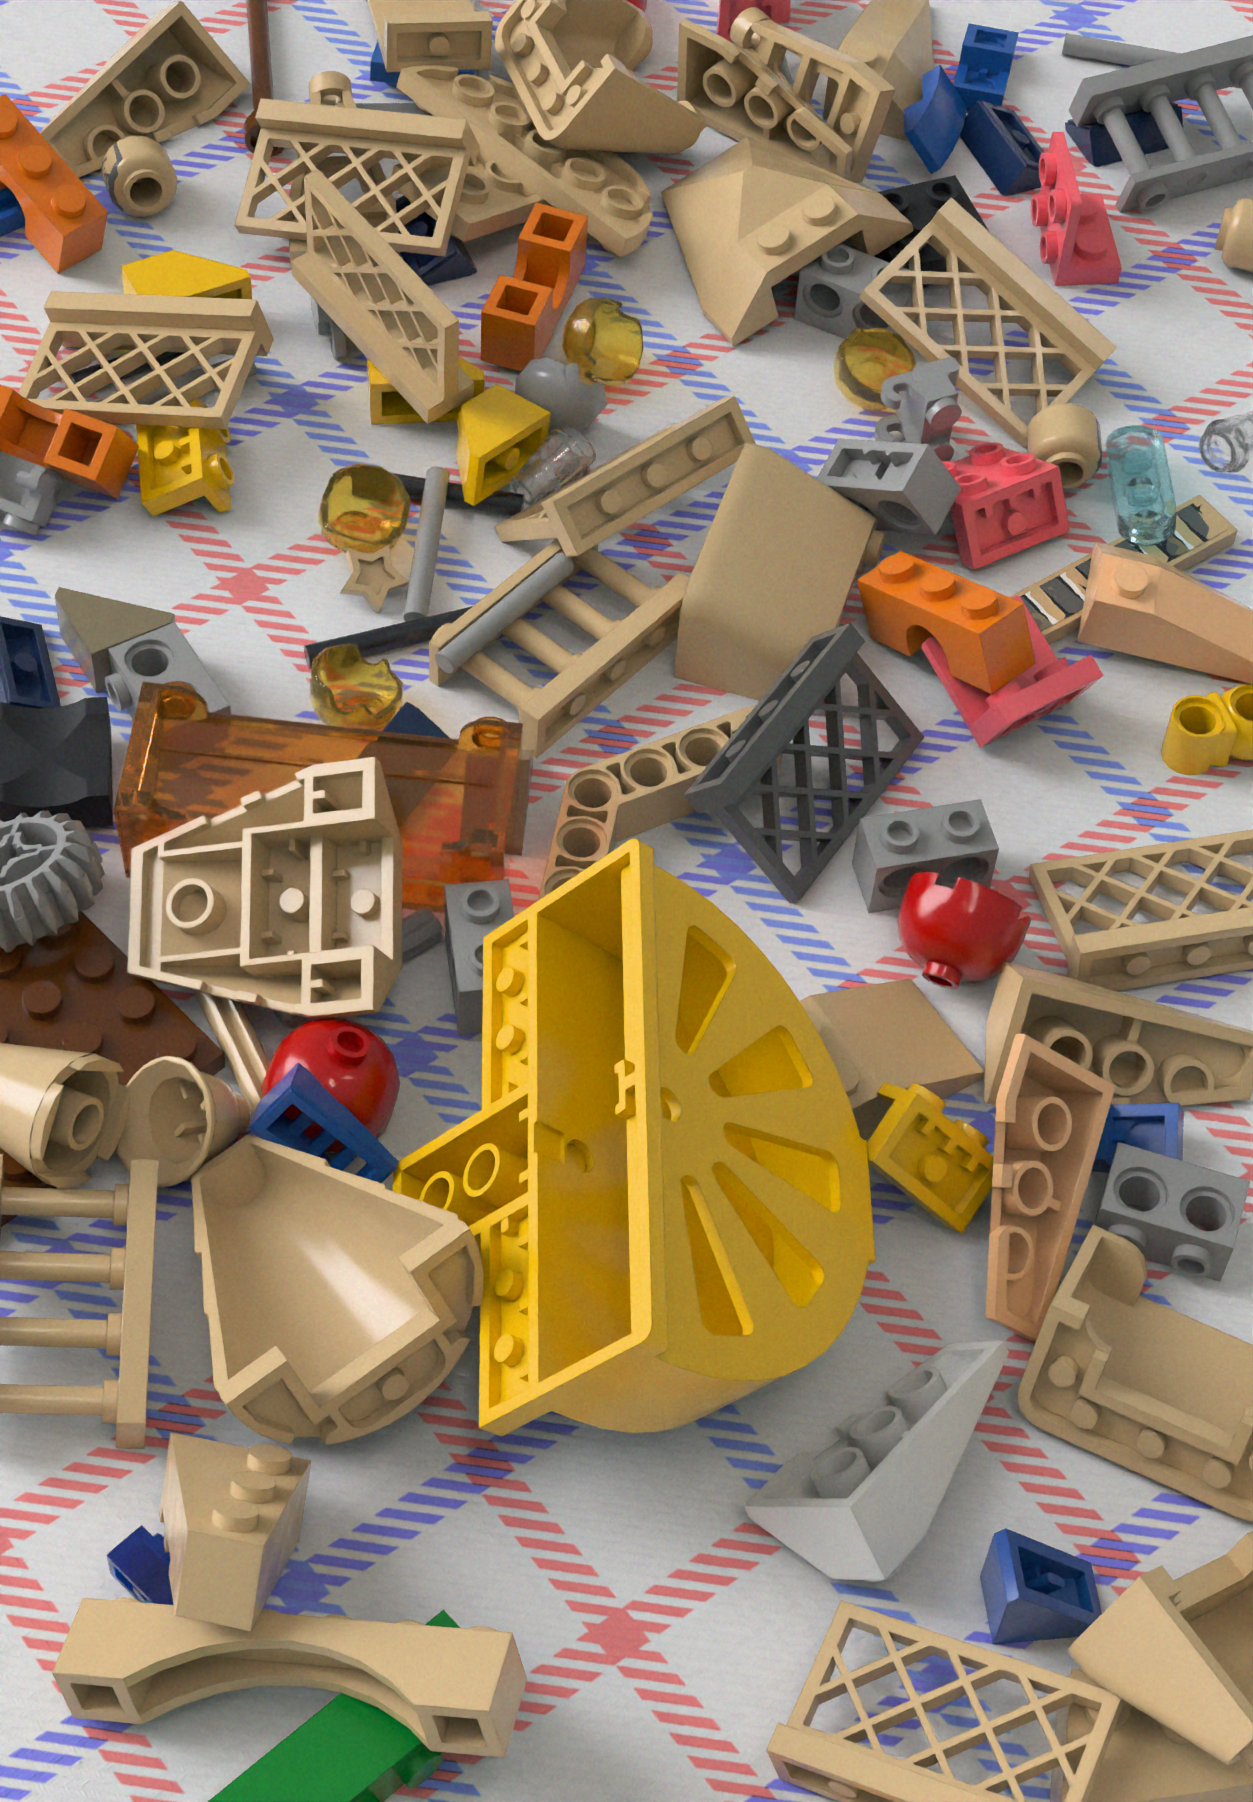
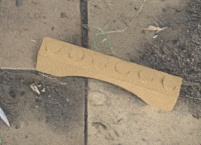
M127 1597L115 1600L83 1598L52 1671L73 1718L145 1724L179 1706L218 1693L259 1686H305L343 1693L378 1707L408 1727L430 1751L505 1758L527 1682L513 1632L498 1631L486 1626H474L466 1629L428 1626L412 1620L391 1623L354 1620L338 1614L317 1617L282 1614L275 1610L262 1609L252 1630L247 1631L175 1616L174 1605L143 1603Z

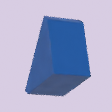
M1007 1528L994 1533L980 1574L993 1645L1079 1637L1102 1614L1091 1562Z

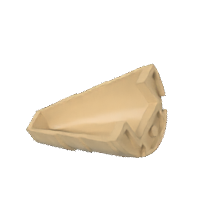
M249 1134L200 1167L191 1176L194 1248L196 1255L202 1262L204 1314L209 1321L214 1389L234 1416L247 1427L263 1436L289 1444L292 1443L294 1437H320L325 1445L345 1442L365 1436L395 1422L424 1401L452 1371L470 1341V1338L464 1331L470 1319L473 1306H480L484 1290L482 1258L477 1242L470 1228L464 1221L459 1220L456 1213L388 1190L385 1184L332 1168L324 1158Z

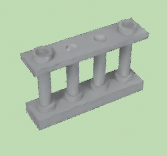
M1253 35L1082 80L1068 111L1076 127L1095 122L1105 124L1130 174L1116 202L1120 213L1136 208L1150 210L1160 206L1166 200L1253 177V142L1242 143L1216 93L1217 90L1232 86L1241 88L1253 110ZM1186 98L1196 100L1222 150L1197 156L1170 102ZM1141 110L1151 112L1176 162L1151 169L1124 115Z

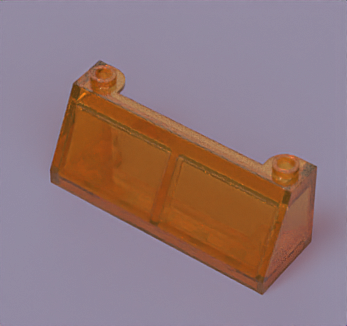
M142 682L114 806L126 878H130L131 849L203 815L208 819L218 816L241 805L240 798L257 790L265 794L296 780V772L314 764L376 757L381 764L403 844L402 909L419 910L421 908H428L431 912L444 913V885L509 879L522 767L523 723L507 722L498 717H482L464 725L460 731L459 739L209 712L206 700L188 684L181 682H167L165 684Z

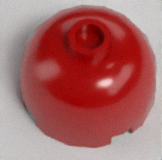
M914 873L909 879L903 895L897 924L900 941L910 958L924 967L922 976L926 980L944 988L958 989L961 981L977 983L992 979L1001 973L1004 962L1011 963L1014 961L1024 942L1031 922L1030 916L1018 919L1022 907L1017 902L996 890L971 880L958 877L953 889L935 885L939 873Z
M327 1018L307 1022L297 1027L281 1041L272 1056L261 1086L263 1097L299 1062L316 1077L320 1084L338 1102L345 1105L373 1136H376V1139L385 1132L397 1101L400 1080L394 1055L380 1036L365 1025L346 1018ZM291 1104L283 1113L290 1120H293L302 1111ZM314 1121L303 1133L312 1139L323 1127ZM336 1139L324 1152L337 1153L344 1144Z

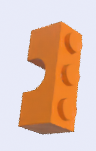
M6 94L0 96V190L8 187L13 192L25 216L24 235L59 274L102 250L108 211Z
M535 203L518 237L517 261L513 278L499 275L481 311L480 361L522 372L531 360L542 358L586 265L587 215Z
M0 385V451L59 473L63 480L118 499L138 451L139 445L115 425L65 408L63 414L51 411L29 401L14 389Z
M902 551L886 557L877 567L857 579L870 638L912 656L922 649V644L928 638L934 636L945 652L950 675L990 694L995 693L1036 664L1024 603Z

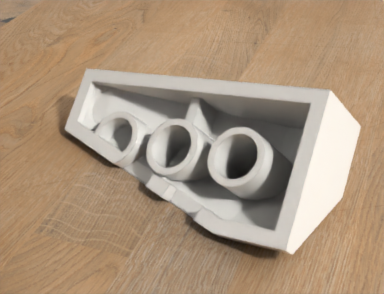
M1005 1342L949 1343L888 1388V1395L892 1402L885 1407L875 1409L863 1415L861 1418L852 1414L835 1428L840 1440L817 1457L812 1459L810 1453L802 1451L785 1463L744 1506L749 1518L831 1579L865 1580L869 1583L886 1581L896 1575L902 1569L904 1559L925 1537L1009 1354Z

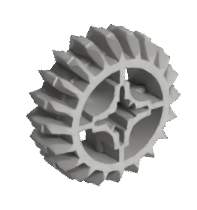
M47 810L40 811L33 817H29L26 813H20L15 819L3 822L0 819V947L6 953L12 952L17 945L28 942L34 946L38 938L47 934L56 936L57 929L62 925L76 923L78 921V911L91 908L94 905L93 896L103 889L101 878L105 872L101 865L103 860L98 847L93 841L90 832L85 830L82 822L71 820L67 813H58L52 816Z

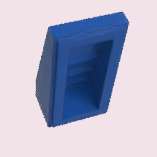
M299 1062L261 1099L248 1127L264 1140L324 1158L330 1167L341 1171L359 1156L367 1163L355 1175L379 1183H383L397 1169L399 1163L346 1106L338 1102L320 1084L316 1077ZM291 1104L302 1111L293 1120H290L283 1113ZM315 1121L323 1129L311 1139L303 1132ZM338 1139L344 1146L330 1158L324 1151Z

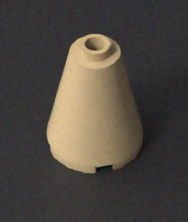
M0 1043V1148L46 1184L62 1189H72L84 1185L94 1177L84 1172L97 1157L108 1161L115 1151L126 1126L130 1092L129 1087L119 1084L117 1072H124L120 1064L100 1054Z

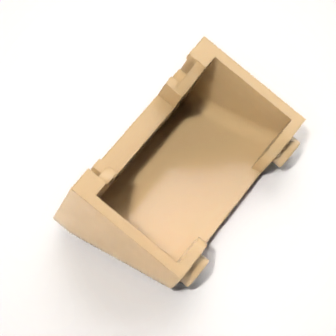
M516 0L498 25L494 41L496 50L539 135L559 149L678 154L693 146L698 140L700 133L708 125L702 113L695 105L688 101L677 102L640 80L635 75L633 69L638 63L646 59L652 49L653 30L644 11L627 0Z
M746 442L685 590L679 618L674 678L760 701L813 636L838 627L856 575H862L866 565L876 567L879 562L885 541V532L876 530L877 518L772 449Z
M1092 1225L1046 1314L1018 1387L1017 1401L1020 1411L1030 1423L1041 1430L1230 1515L1253 1522V1345L1140 1296L1147 1275V1264L1144 1255L1136 1245L1127 1239Z
M1253 1531L1247 1533L1227 1554L1175 1580L1171 1578L1162 1565L1139 1576L1074 1641L1067 1651L1085 1676L1225 1764L1231 1765L1243 1759L1250 1769L1253 1768Z

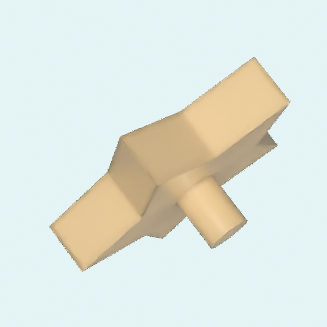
M390 544L371 555L351 549L346 551L351 576L340 593L363 596L377 613L380 611L388 592L407 586L409 583L408 579L392 567Z

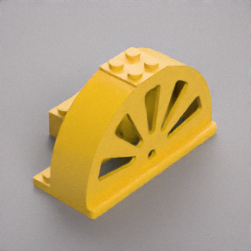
M634 838L483 937L482 1110L401 1159L397 1169L393 1172L392 1191L456 1213L459 1220L464 1221L470 1228L477 1242L484 1272V1290L480 1304L479 1428L502 1437L532 1420L553 1411L570 1419L602 1429L628 1433L665 1431L682 1427L705 1417L805 1367L823 1354L839 1337L854 1313L864 1286L868 1265L876 1262L867 1141L860 1137L850 1101L821 1036L798 998L765 954L737 924L712 902L688 884L654 865V848Z

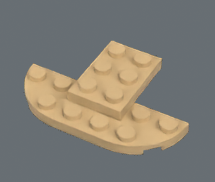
M421 65L401 69L396 86L400 91L414 100L417 107L431 113L433 116L467 119L480 146L476 165L468 166L450 235L466 242L527 221L535 203H540L587 215V233L597 239L605 250L618 255L620 258L630 254L643 243L653 217L649 206L652 195L640 175L612 151L559 149L545 141L539 135L515 85L501 78L490 75L487 81L470 74L457 76L459 69L452 66ZM400 164L394 165L392 175L403 169ZM434 164L417 177L429 192L448 179L451 165ZM412 180L397 189V191L408 198L410 203L422 197V194ZM442 200L436 203L439 208L441 207ZM431 208L425 211L437 221L438 217Z

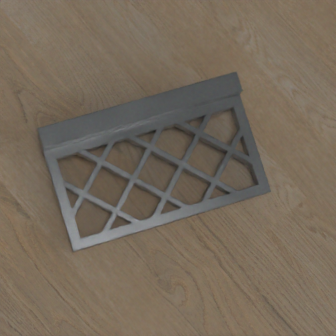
M851 623L815 635L809 640L683 795L698 814L710 810L716 814L788 902L797 901L803 897L859 824L860 818L865 816L924 739L922 733L857 653L865 643V640ZM845 673L848 674L857 686L859 707L842 705L840 679ZM812 714L826 716L827 746L810 745L809 718ZM843 717L859 718L861 749L845 748ZM876 720H884L900 739L891 752L878 751ZM780 754L794 755L796 787L778 786L776 759ZM811 756L828 758L830 790L813 788ZM845 759L862 760L864 787L860 792L847 791ZM748 794L762 795L764 828H754L738 809ZM779 797L797 798L799 831L781 829ZM814 799L831 800L833 827L828 833L816 832ZM782 840L800 842L801 868L795 876L783 863Z

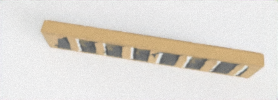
M1199 494L1107 545L1152 555L1183 572L1234 544L1238 530ZM1092 553L1010 596V598L1014 596L1021 597L1049 645L1080 628Z

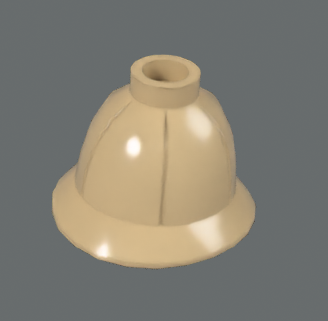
M174 1056L156 1058L143 1065L126 1085L129 1087L130 1104L126 1126L116 1151L124 1168L129 1173L130 1159L159 1160L157 1187L163 1188L177 1185L189 1179L201 1165L208 1163L232 1146L237 1136L247 1130L250 1123L249 1106L242 1096L234 1094L223 1080L213 1075L199 1072L191 1062Z

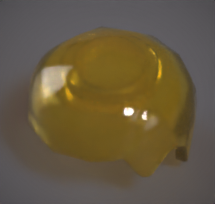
M603 297L589 298L576 306L564 326L563 355L568 364L575 363L579 366V378L585 382L592 384L600 382L604 386H618L629 383L639 369L644 349L642 326L639 319L620 311L619 308H622V302Z
M883 328L854 329L839 345L833 362L835 384L847 401L865 410L878 411L889 408L882 402L880 397L882 383L889 377L913 371V368L916 366L914 354L902 337Z
M356 463L338 469L331 475L320 502L318 524L321 527V533L331 546L345 554L348 549L371 555L390 544V549H392L400 540L405 530L411 508L410 496L400 478L381 466Z
M350 643L325 648L313 659L310 679L311 705L319 719L331 728L351 734H371L383 730L402 707L403 682L390 670V664L387 659L383 658L376 664L369 663L362 658L358 646Z

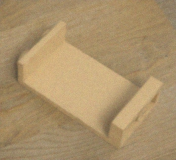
M367 0L386 72H400L402 68L421 65L458 67L459 70L491 69L493 21L490 11H475L472 0Z

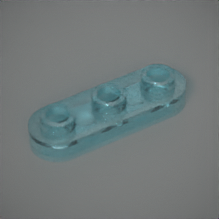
M1132 425L1121 427L1110 433L1106 440V463L1117 529L1122 537L1136 545L1153 546L1169 538L1176 530V502L1164 439L1157 430L1147 426Z

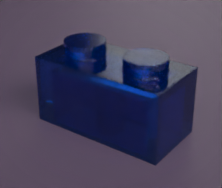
M141 1525L106 1555L110 1574L136 1600L143 1603L174 1605L168 1573L170 1553L165 1552L164 1537L159 1533L152 1536Z

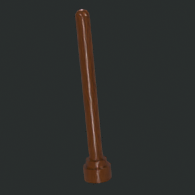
M246 0L254 111L245 120L244 135L246 147L253 154L261 129L255 118L260 98L274 100L267 0ZM273 146L271 157L280 154L285 148Z

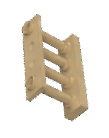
M554 538L552 543L456 621L442 625L435 632L429 642V681L439 687L463 668L519 709V746L524 750H534V757L538 758L678 638L680 611L689 581L688 576L679 572L663 587L657 586L652 589L600 553L597 544L578 556H569L574 564V571L453 673L448 674L438 666L435 655L557 553H564L558 538ZM583 569L638 608L624 620L618 619L613 622L562 585ZM543 601L599 641L583 654L576 653L573 655L522 618ZM503 634L554 670L558 675L543 688L536 687L532 689L483 654L482 651Z
M0 1154V1237L2 1215L113 1218V1225L127 1226L126 1248H112L111 1254L0 1251V1279L110 1283V1290H123L122 1313H108V1320L0 1317V1346L105 1348L106 1356H120L119 1380H104V1387L0 1384V1413L102 1416V1423H116V1448L145 1449L159 1160L130 1159L129 1184H115V1191L4 1187L3 1154Z

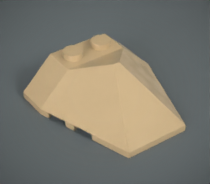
M750 137L743 139L661 191L703 314L733 346L779 318L771 287L841 242L848 239L859 251L875 256L913 232L912 223L880 193Z
M376 757L314 764L296 772L297 779L265 794L257 790L240 798L242 804L211 819L203 815L132 848L127 973L134 977L314 1020L378 1013L402 969L403 844L380 761Z

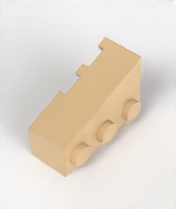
M170 1432L159 1517L160 1522L165 1523V1552L170 1553L168 1573L175 1616L247 1631L252 1630L299 1542L312 1460L292 1457V1453L288 1449L273 1444H257L248 1448Z
M1071 1668L1068 1677L1105 1689L1086 1677L1082 1670ZM1124 1701L1122 1712L1087 1802H1253V1768L1250 1769L1243 1759L1231 1765L1225 1764ZM1076 1703L1058 1709L1056 1713L1055 1735L1060 1746L1090 1734L1099 1711ZM1081 1757L1069 1762L1074 1775ZM1060 1766L1052 1769L1050 1802H1064L1070 1787Z

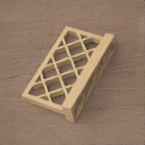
M260 98L255 118L261 129L234 224L239 233L307 241L306 221L301 215L305 212V195L292 202L282 187L308 169L311 172L316 170L314 165L330 154L341 153L346 154L352 163L328 178V180L339 189L358 175H361L370 191L351 204L360 214L378 202L382 205L390 218L374 229L394 251L445 256L468 166L476 165L480 149L467 119ZM273 146L293 148L300 155L299 159L273 175L268 167ZM383 158L397 159L403 169L376 186L366 170ZM434 164L451 165L448 179L429 192L417 177ZM267 175L269 179L264 182L265 176ZM412 180L422 194V197L395 214L385 197ZM278 191L287 207L269 219L255 218L258 203ZM442 200L441 207L439 208L436 203ZM431 208L438 217L433 237L410 235L404 225ZM295 218H296L297 221H298V222H291V221H292L293 219H295Z
M319 169L304 176L307 252L291 261L292 276L427 424L474 397V382L458 366L459 319Z
M952 197L859 296L868 307L929 362L947 357L956 358L960 365L956 387L1024 448L1027 446L1028 426L1011 411L1009 396H1035L1037 413L1046 407L1067 403L1117 348ZM927 243L946 259L947 272L921 271L919 251ZM909 262V271L901 270ZM888 283L911 284L913 307H896L880 291ZM922 284L948 285L951 308H925ZM960 285L976 286L987 296L988 309H962ZM926 320L952 321L955 345H938L927 334ZM964 322H990L992 346L966 345ZM1002 323H1017L1028 333L1029 347L1004 346ZM968 358L994 359L996 383H982L976 380L969 373ZM1005 359L1031 360L1033 384L1008 383ZM1043 360L1059 361L1075 378L1068 385L1045 384ZM1047 397H1056L1048 406Z
M51 291L43 307L50 323L18 393L29 401L51 411L63 414L65 408L106 423L226 429L255 357L267 356L274 338L256 299ZM61 344L63 347L81 348L60 361L56 359ZM114 349L133 350L110 364L104 357L105 354ZM164 352H184V354L163 366H160L155 357ZM217 354L235 355L234 358L215 369L207 361ZM95 360L102 367V369L76 384L69 378L70 374ZM148 363L153 372L127 387L120 379L122 376ZM198 365L206 373L180 389H177L172 382L173 379ZM60 380L67 387V389L50 399H37L41 391ZM110 383H113L118 392L101 402H86L84 399ZM163 385L170 392V395L152 405L137 403V400ZM214 388H217L220 392L214 408L191 407L189 405L190 402Z
M723 397L680 423L670 424L521 512L499 523L495 528L501 541L558 538L566 557L578 556L736 463L746 442L756 444L736 397Z
M1253 829L1030 865L1029 879L1067 960V977L1113 991H1120L1253 969V902H1250L1253 899V869L1229 859L1233 854L1253 851ZM1190 862L1206 870L1197 880L1170 869V867L1175 863ZM1131 871L1147 879L1137 889L1111 877L1114 873ZM1219 874L1246 885V888L1238 897L1210 884ZM1071 880L1087 887V889L1078 899L1055 889L1052 883ZM1158 884H1162L1187 896L1181 905L1177 906L1153 896L1151 893ZM1099 893H1102L1128 905L1118 916L1091 903ZM1200 900L1225 911L1199 915L1192 912V909ZM1139 910H1142L1165 921L1137 924L1132 919ZM1081 919L1105 930L1076 935L1073 927Z
M841 1600L788 1723L784 1725L778 1722L766 1751L780 1780L840 1802H1026L1018 1784L1060 1766L1070 1787L1064 1802H1087L1122 1712L1124 1701L1106 1689ZM852 1628H856L882 1637L889 1655L848 1672L841 1653ZM893 1641L908 1647L897 1651ZM931 1655L950 1660L959 1679L918 1697L905 1667ZM837 1665L841 1676L830 1681ZM963 1665L977 1669V1671L967 1675ZM897 1671L910 1700L868 1718L856 1688ZM1002 1678L1020 1684L1029 1704L988 1721L975 1690ZM1034 1689L1049 1695L1038 1699ZM847 1692L849 1693L861 1720L860 1723L832 1735L810 1727L820 1704ZM966 1695L980 1725L939 1743L925 1712ZM1072 1703L1099 1711L1090 1734L1063 1746H1060L1046 1717L1047 1714ZM917 1716L931 1747L902 1760L884 1754L876 1734ZM1037 1719L1052 1751L1010 1768L996 1737ZM868 1738L873 1749L856 1743ZM988 1741L1002 1773L975 1785L955 1779L946 1759ZM1081 1757L1074 1775L1069 1762ZM938 1763L943 1774L926 1768ZM1010 1788L1015 1800L997 1793Z

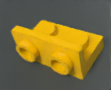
M200 397L189 403L191 407L208 408ZM136 424L137 444L139 445L138 461L141 503L153 517L202 496H205L220 514L231 509L230 486L234 484V474L227 460L226 444L231 440L228 426L226 429Z
M883 1082L876 1094L891 1107L867 1142L868 1164L944 1226L962 1234L992 1188L993 1156L985 1150L990 1142L989 1139L980 1131L961 1120L956 1119L954 1123L941 1113L946 1106L945 1102L925 1087L912 1083L907 1090Z

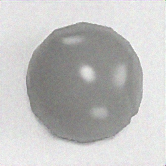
M549 357L533 359L515 380V394L551 412L548 436L555 439L577 436L584 432L607 405L603 384L598 382L592 386L584 385L579 378V366L575 363L564 365Z

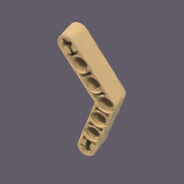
M756 705L742 708L572 773L565 784L538 901L614 851L616 842L697 812L683 795ZM780 754L776 759L777 777L780 774L783 754Z

